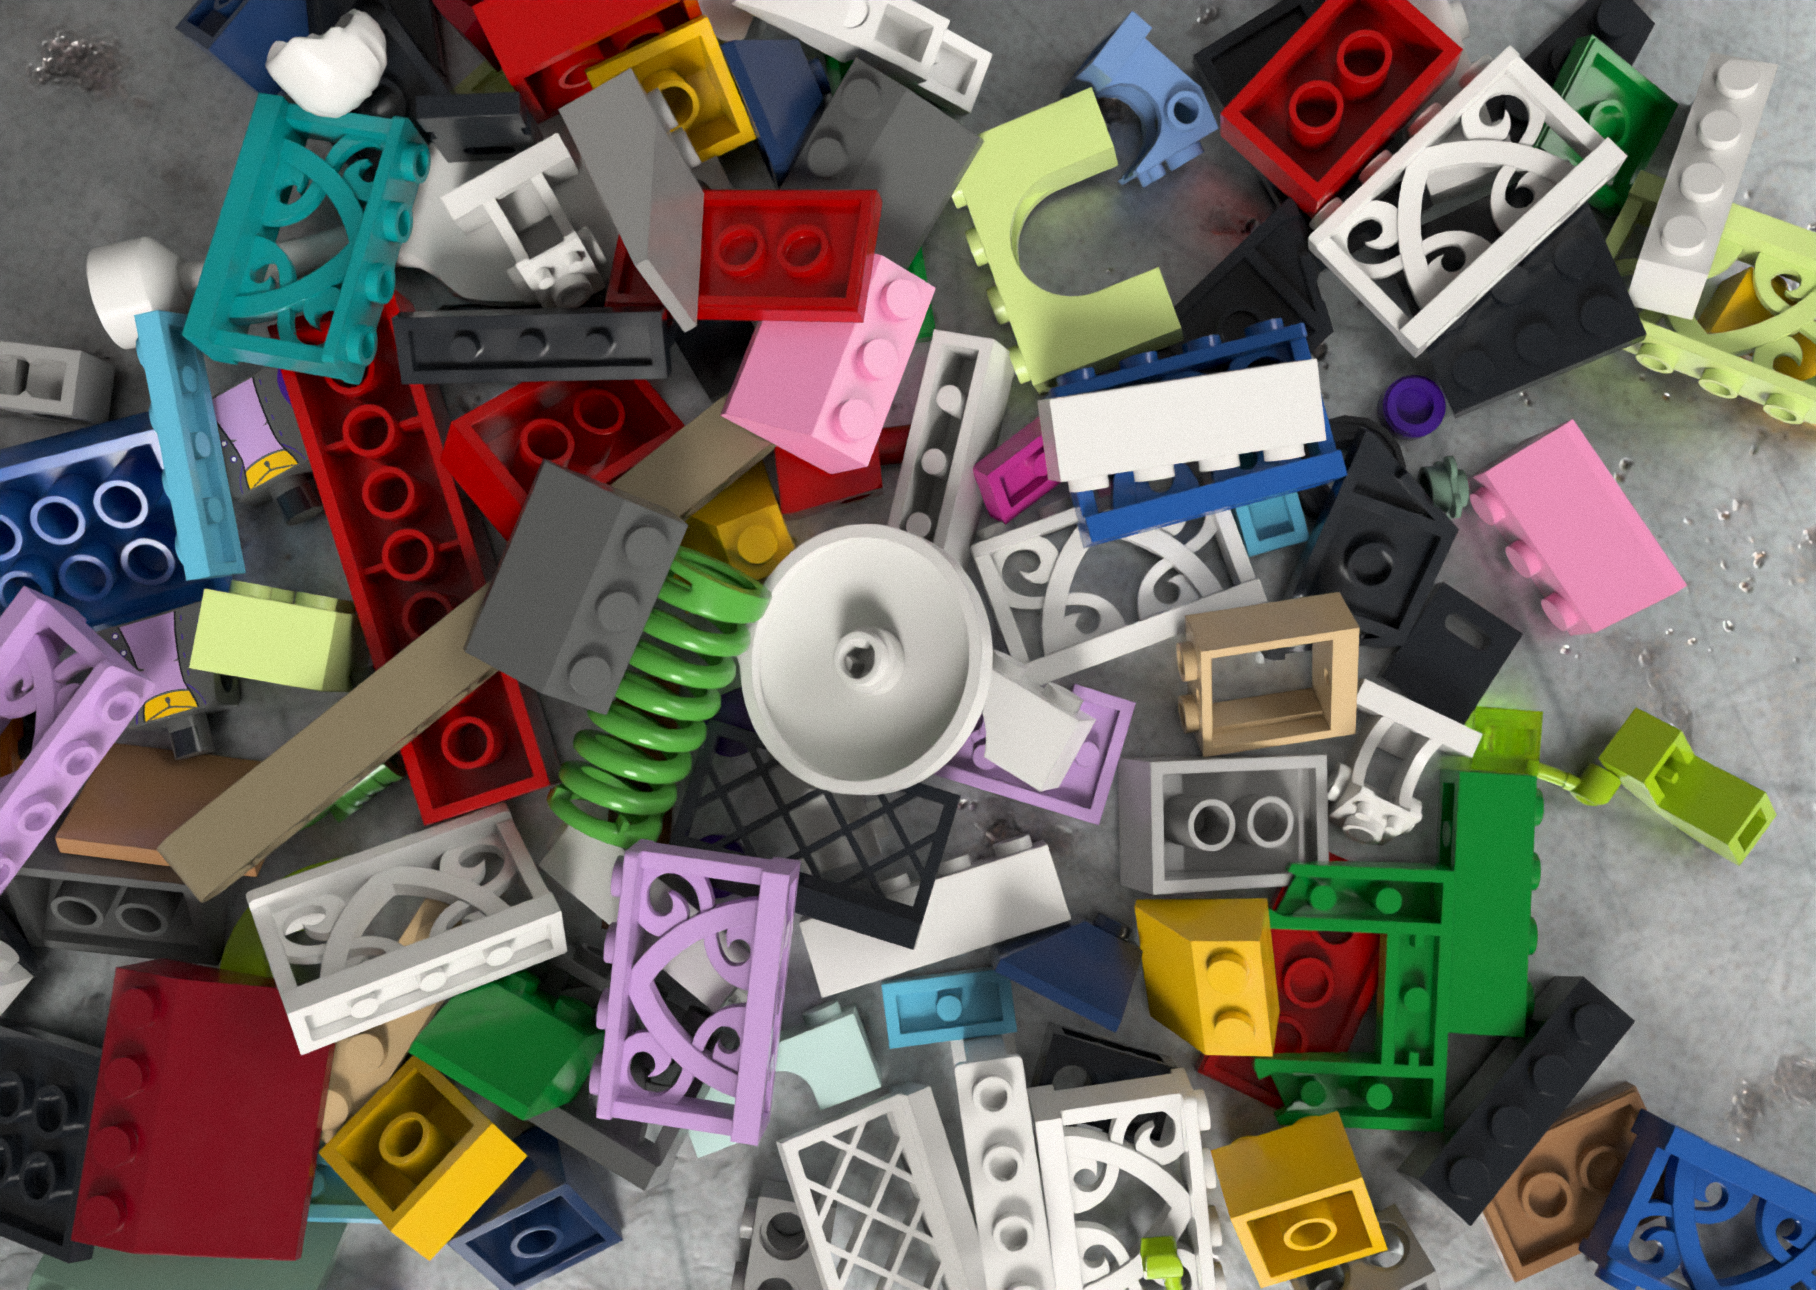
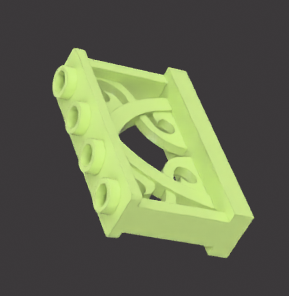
M1643 170L1640 171L1628 198L1605 240L1621 277L1634 275L1638 258L1618 259L1636 224L1650 227L1666 181L1665 178ZM1732 203L1707 279L1724 272L1736 260L1754 266L1753 287L1756 296L1764 308L1775 317L1742 329L1707 334L1695 316H1693L1692 320L1643 309L1638 315L1647 333L1646 338L1623 350L1635 354V358L1640 364L1653 371L1668 374L1676 370L1699 379V385L1714 395L1729 399L1736 398L1739 395L1764 405L1763 410L1777 420L1790 424H1801L1803 421L1816 424V375L1805 381H1800L1776 372L1773 368V361L1781 356H1788L1794 359L1798 367L1800 366L1803 358L1802 350L1798 342L1792 338L1798 332L1816 345V232ZM1779 275L1799 283L1797 289L1785 290L1783 294L1797 304L1790 306L1775 293L1771 285V280ZM1662 318H1664L1669 330L1657 326ZM1753 353L1752 362L1738 357Z

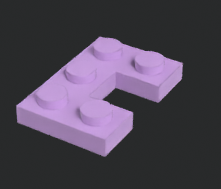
M1072 684L1070 691L1084 701L1080 710L1095 718L1096 721L1059 788L1039 791L984 757L986 729L982 713L964 745L934 775L1099 825L1136 702Z

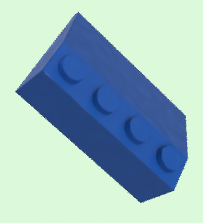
M149 411L0 449V617L23 586L73 607L87 619L85 623L95 632L202 601L204 589L229 593L231 580H233L232 576L186 581L184 566L180 562L175 549L177 531L171 500L166 495L162 484L164 465L158 434L151 425Z

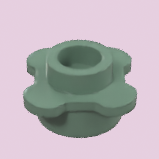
M1445 456L1443 462L1437 461L1434 462L1433 466L1421 467L1418 472L1417 482L1424 489V492L1442 509L1450 520L1451 518H1460L1462 507H1466L1468 504L1469 484L1464 470L1458 469L1454 456Z

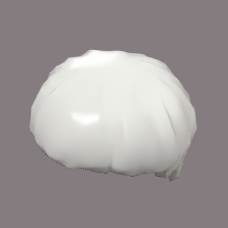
M352 9L341 16L335 27H331L323 35L319 36L312 33L307 37H294L288 43L275 41L268 53L265 67L278 85L303 110L316 116L338 118L359 107L366 98L372 95V91L378 87L387 65L385 35L379 24L366 12Z

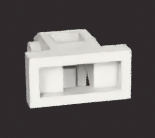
M558 133L442 195L440 198L453 221L465 235L491 221L495 223L517 262L515 266L506 271L526 305L538 300L543 308H577L584 304L591 295L607 287L596 268L607 262V259L588 226L578 231L574 230L551 189L579 173ZM553 218L565 241L531 259L519 236Z
M1358 679L1356 711L1366 715V718L1345 764L1338 762L1327 777L1328 800H1330L1328 804V821L1341 827L1343 833L1356 842L1383 846L1400 834L1407 835L1415 824L1421 821L1423 816L1421 814L1422 801L1412 796L1419 776L1433 753L1438 749L1451 756L1472 758L1483 734L1367 679ZM1376 748L1401 759L1387 793L1364 783L1368 765Z

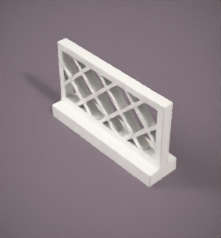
M905 1081L886 1089V1095L776 1141L823 1290H843L854 1263L881 1275L875 1290H890L893 1282H897L912 1290H937L940 1281L943 1290H986L978 1231L929 1085ZM887 1114L893 1138L882 1161L857 1149L856 1146L867 1121ZM849 1129L844 1142L832 1137ZM820 1141L840 1149L825 1186L806 1178L798 1154L799 1150ZM852 1155L879 1168L864 1205L837 1193ZM899 1156L905 1171L895 1167ZM892 1174L908 1181L913 1194V1200L903 1223L876 1211ZM810 1189L821 1193L816 1207ZM833 1199L861 1212L845 1250L828 1243L822 1228ZM873 1218L900 1230L884 1268L857 1256ZM920 1219L925 1234L916 1230L917 1224ZM912 1236L929 1244L934 1259L923 1286L897 1274ZM831 1253L841 1257L837 1269H835Z

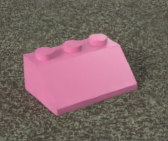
M874 254L864 323L758 321L720 416L829 474L867 467L936 288L886 257Z
M1573 419L1525 439L1467 478L1469 488L1473 492L1470 494V502L1474 510L1485 523L1497 527L1508 544L1505 552L1512 566L1523 577H1531L1544 596L1541 605L1545 614L1557 628L1562 631L1567 630L1570 636L1596 633L1677 593L1687 586Z

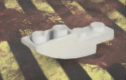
M732 0L731 3L842 63L852 59L855 60L857 57L906 88L959 116L971 113L993 55L948 30L949 19L912 0Z

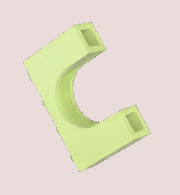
M1092 87L977 135L984 140V143L952 194V199L957 209L966 205L969 208L975 227L966 230L965 235L977 266L980 267L989 263L996 286L986 289L987 296L998 324L1002 325L1010 322L1018 344L1007 349L1010 351L1009 356L1020 384L1031 380L1034 388L1042 396L1047 394L1051 388L1058 387L1056 378L1065 373L1093 367L1095 374H1099L1119 366V361L1127 357L1148 351H1158L1184 340L1181 325L1159 267L1100 291L1082 296H1062L1047 292L1032 283L1021 270L1018 256L1019 238L1023 225L1035 206L1055 191L1118 166L1115 149Z

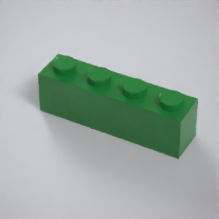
M1440 769L1435 863H1441L1456 871L1448 1033L1525 1037V1022L1533 1015L1535 995L1532 983L1528 981L1529 955H1533L1537 948L1538 929L1534 917L1531 916L1532 891L1538 888L1541 878L1540 859L1538 854L1534 852L1535 827L1541 824L1544 814V798L1542 791L1537 788V776Z

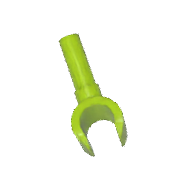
M1526 758L1521 770L1522 773L1534 775L1539 779L1561 786L1562 789L1570 791V794L1575 799L1587 806L1608 803L1621 785L1618 777L1593 763L1588 765L1580 778L1570 772H1565L1530 758Z
M1157 1236L1141 1238L1140 1257L1145 1280L1163 1278L1166 1290H1184L1181 1283L1184 1270L1181 1260L1177 1256L1175 1237Z

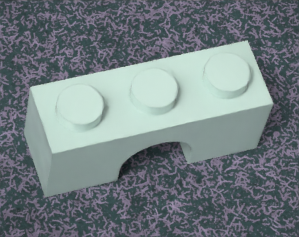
M838 1000L822 1003L802 1013L804 1023L780 1031L776 1072H792L806 1080L813 1090L820 1111L882 1087V1071L856 1003L842 1008ZM682 1070L677 1072L670 1085L677 1082ZM712 1087L705 1100L735 1104L734 1097ZM695 1130L688 1131L698 1158L736 1144V1142H730L731 1136Z

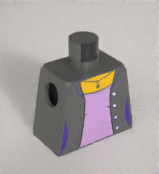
M267 366L214 395L212 401L231 496L238 502L253 507H260L274 500L288 526L305 522L320 513L323 508L308 482L314 478L313 471L281 370Z
M202 601L96 632L141 674L146 675L155 683V689L127 726L131 730L146 731L167 728L175 760L197 757L215 751L207 716L236 708L240 703L239 677L189 668Z

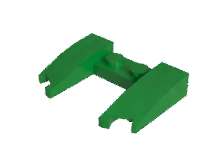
M1371 861L1288 862L1285 870L1295 876L1276 910L1274 911L1268 907L1271 929L1380 933L1375 1052L1274 1053L1273 1056H1251V1065L1256 1076L1262 1079L1271 1075L1284 1106L1273 1113L1279 1125H1293L1304 1117L1322 1116L1338 1111L1344 1128L1443 1132L1456 871L1441 863Z

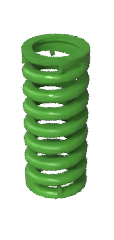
M679 546L657 598L690 613L703 616L723 634L701 631L681 618L656 607H653L643 631L662 641L697 653L709 666L690 664L669 650L642 638L639 639L629 664L661 679L684 685L696 698L680 697L661 684L627 669L615 694L617 698L635 707L672 718L681 729H668L641 711L614 700L607 715L587 709L590 720L608 733L592 729L576 732L573 738V748L590 763L580 760H569L562 763L559 769V779L562 783L556 784L555 787L551 788L546 799L550 809L571 827L589 837L625 849L630 848L640 839L657 842L662 832V818L665 812L673 807L677 800L678 789L675 782L683 780L691 771L692 757L689 751H694L700 747L706 739L707 728L703 720L713 717L721 707V695L718 688H724L733 682L736 676V664L732 657L739 656L747 651L751 644V634L745 623H755L761 619L772 599V593L751 576L716 558L683 546ZM675 573L689 581L691 585L674 578ZM628 742L649 749L659 750L667 760L656 761L641 749ZM619 776L646 782L654 791L641 792ZM570 800L589 801L609 808L618 813L619 816L615 823L601 820L586 814Z

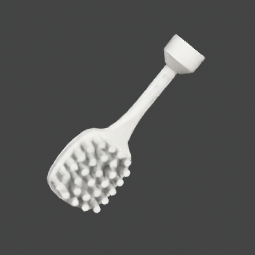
M561 114L537 125L544 136V140L556 133L559 134L579 173L551 189L574 230L578 231L588 226L607 259V262L596 267L607 286L609 284L619 232ZM432 142L428 146L431 157L430 171L426 181L419 184L412 208V232L408 241L401 245L395 267L421 268L435 276L452 296L469 303L502 307L540 304L536 300L526 305L506 270L515 266L517 262L495 223L491 221L465 235L453 221L440 198L442 195L506 160L448 163ZM553 218L519 236L531 259L565 241ZM342 225L307 236L279 241L275 244L288 255L295 267L297 278H301L326 264L349 243L345 226ZM148 236L91 249L87 258V279L90 294L100 321L112 340L123 349L136 348V340L138 338L134 318L136 314L162 310L188 315L206 258L187 262L183 257ZM269 264L264 282L271 275L276 280V283H279V272L275 264Z

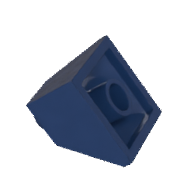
M198 0L175 27L256 94L266 93L285 96L287 93L272 78L265 67L270 48L275 41L288 43L294 37L309 36L306 0Z
M798 39L732 40L721 45L723 56L756 135L755 143L775 189L779 190L825 111L823 96L830 94L831 88L818 57L807 60Z
M1098 912L1094 921L1076 914L1070 916L1071 920L992 944L988 954L995 972L1116 1033L1122 1021L1143 950L1135 942L1129 940L1133 931L1131 927L1102 912Z
M534 1126L511 1139L527 1157L446 1244L499 1290H526L623 1241L621 1229L585 1155L540 1127Z

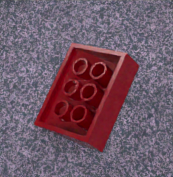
M165 958L116 967L71 1241L131 1254L296 1261L301 1258L336 1042L304 1055L300 1054L274 978Z

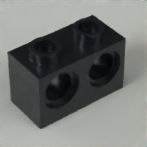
M1048 1022L1030 1088L1053 1084L1056 1073L1063 1067L1070 1065L1081 1067L1086 1071V1080L1082 1087L1170 1074V1069H1176L1178 1066L1170 1056ZM1160 1111L1137 1115L1127 1126L1124 1139L1134 1143V1136L1137 1130L1146 1122L1153 1120L1155 1127L1151 1131L1150 1138L1160 1141L1167 1113ZM1112 1119L1082 1124L1100 1128L1102 1132L1109 1133ZM1077 1124L1066 1125V1126L1077 1127Z

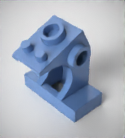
M1131 11L1097 43L1060 93L1068 97L1092 87L1096 99L1103 97L1117 98L1133 109L1141 121L1142 146L1137 157L1118 182L1124 185L1138 177L1144 188L1166 175L1161 164L1163 161H1166L1170 170L1173 171L1204 153L1205 151L1199 140L1219 129L1202 88L1145 39L1152 27L1134 11ZM1156 117H1157V119H1158L1157 131H1156V128H1155V119H1156Z

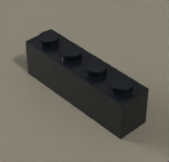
M1554 976L1535 1000L1533 1015L1525 1022V1037L1505 1036L1444 1111L1443 1132L1428 1131L1396 1171L1445 1215L1471 1226L1634 1024L1635 1020L1584 976Z

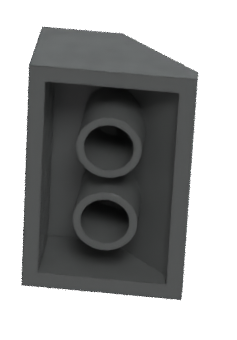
M856 57L779 190H877L883 203L875 254L882 255L907 270L984 143V140L905 86Z
M543 459L464 644V651L542 694L607 715L688 528V524L665 507Z
M71 807L64 809L5 888L29 946L148 959L165 958L219 966L223 956L231 885L209 901L201 903L171 866L60 853L55 835L70 812Z

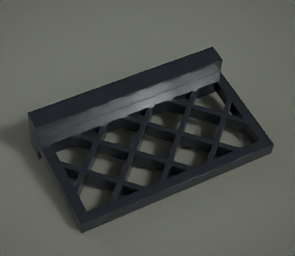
M586 301L577 308H543L541 304L515 307L480 304L442 305L436 311L399 312L392 317L402 384L667 379L672 372L670 348L683 330L675 319H667L665 305L604 307L605 301Z
M709 719L706 739L700 746L669 845L760 858L749 834L783 817L800 850L786 858L793 860L804 858L812 873L810 875L799 872L795 913L914 950L961 795L917 783L911 787L899 790V792L906 794L890 803L885 794L877 795L882 807L848 824L833 794L827 790L817 788L785 805L769 774L770 771L781 766V764L775 758L764 764L757 748L765 751L768 750L758 734ZM720 737L745 744L757 768L723 785L712 764ZM709 775L716 790L702 796ZM762 776L778 809L744 827L728 793ZM824 795L841 829L807 846L790 813ZM917 797L944 805L936 831L913 844L910 843L893 811ZM720 798L737 831L713 844L688 837L696 811ZM887 814L905 848L870 866L852 832ZM846 836L863 870L840 883L826 880L823 878L811 854ZM741 839L749 855L729 850L725 847ZM932 843L924 869L915 851ZM908 855L921 878L913 906L887 899L874 875L879 870ZM669 873L678 877H682L681 875L675 873ZM867 877L876 895L849 886ZM709 878L714 888L742 897L759 896L760 885Z

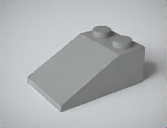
M630 68L558 110L635 267L682 330L687 332L697 326L704 193L692 168L700 165L702 162L682 127L670 132L671 129L679 124L659 88L657 87L646 93Z
M1202 755L1119 758L1118 794L1121 886L1152 895L1289 886L1295 876L1285 870L1288 862L1329 861L1327 755H1216L1203 757Z

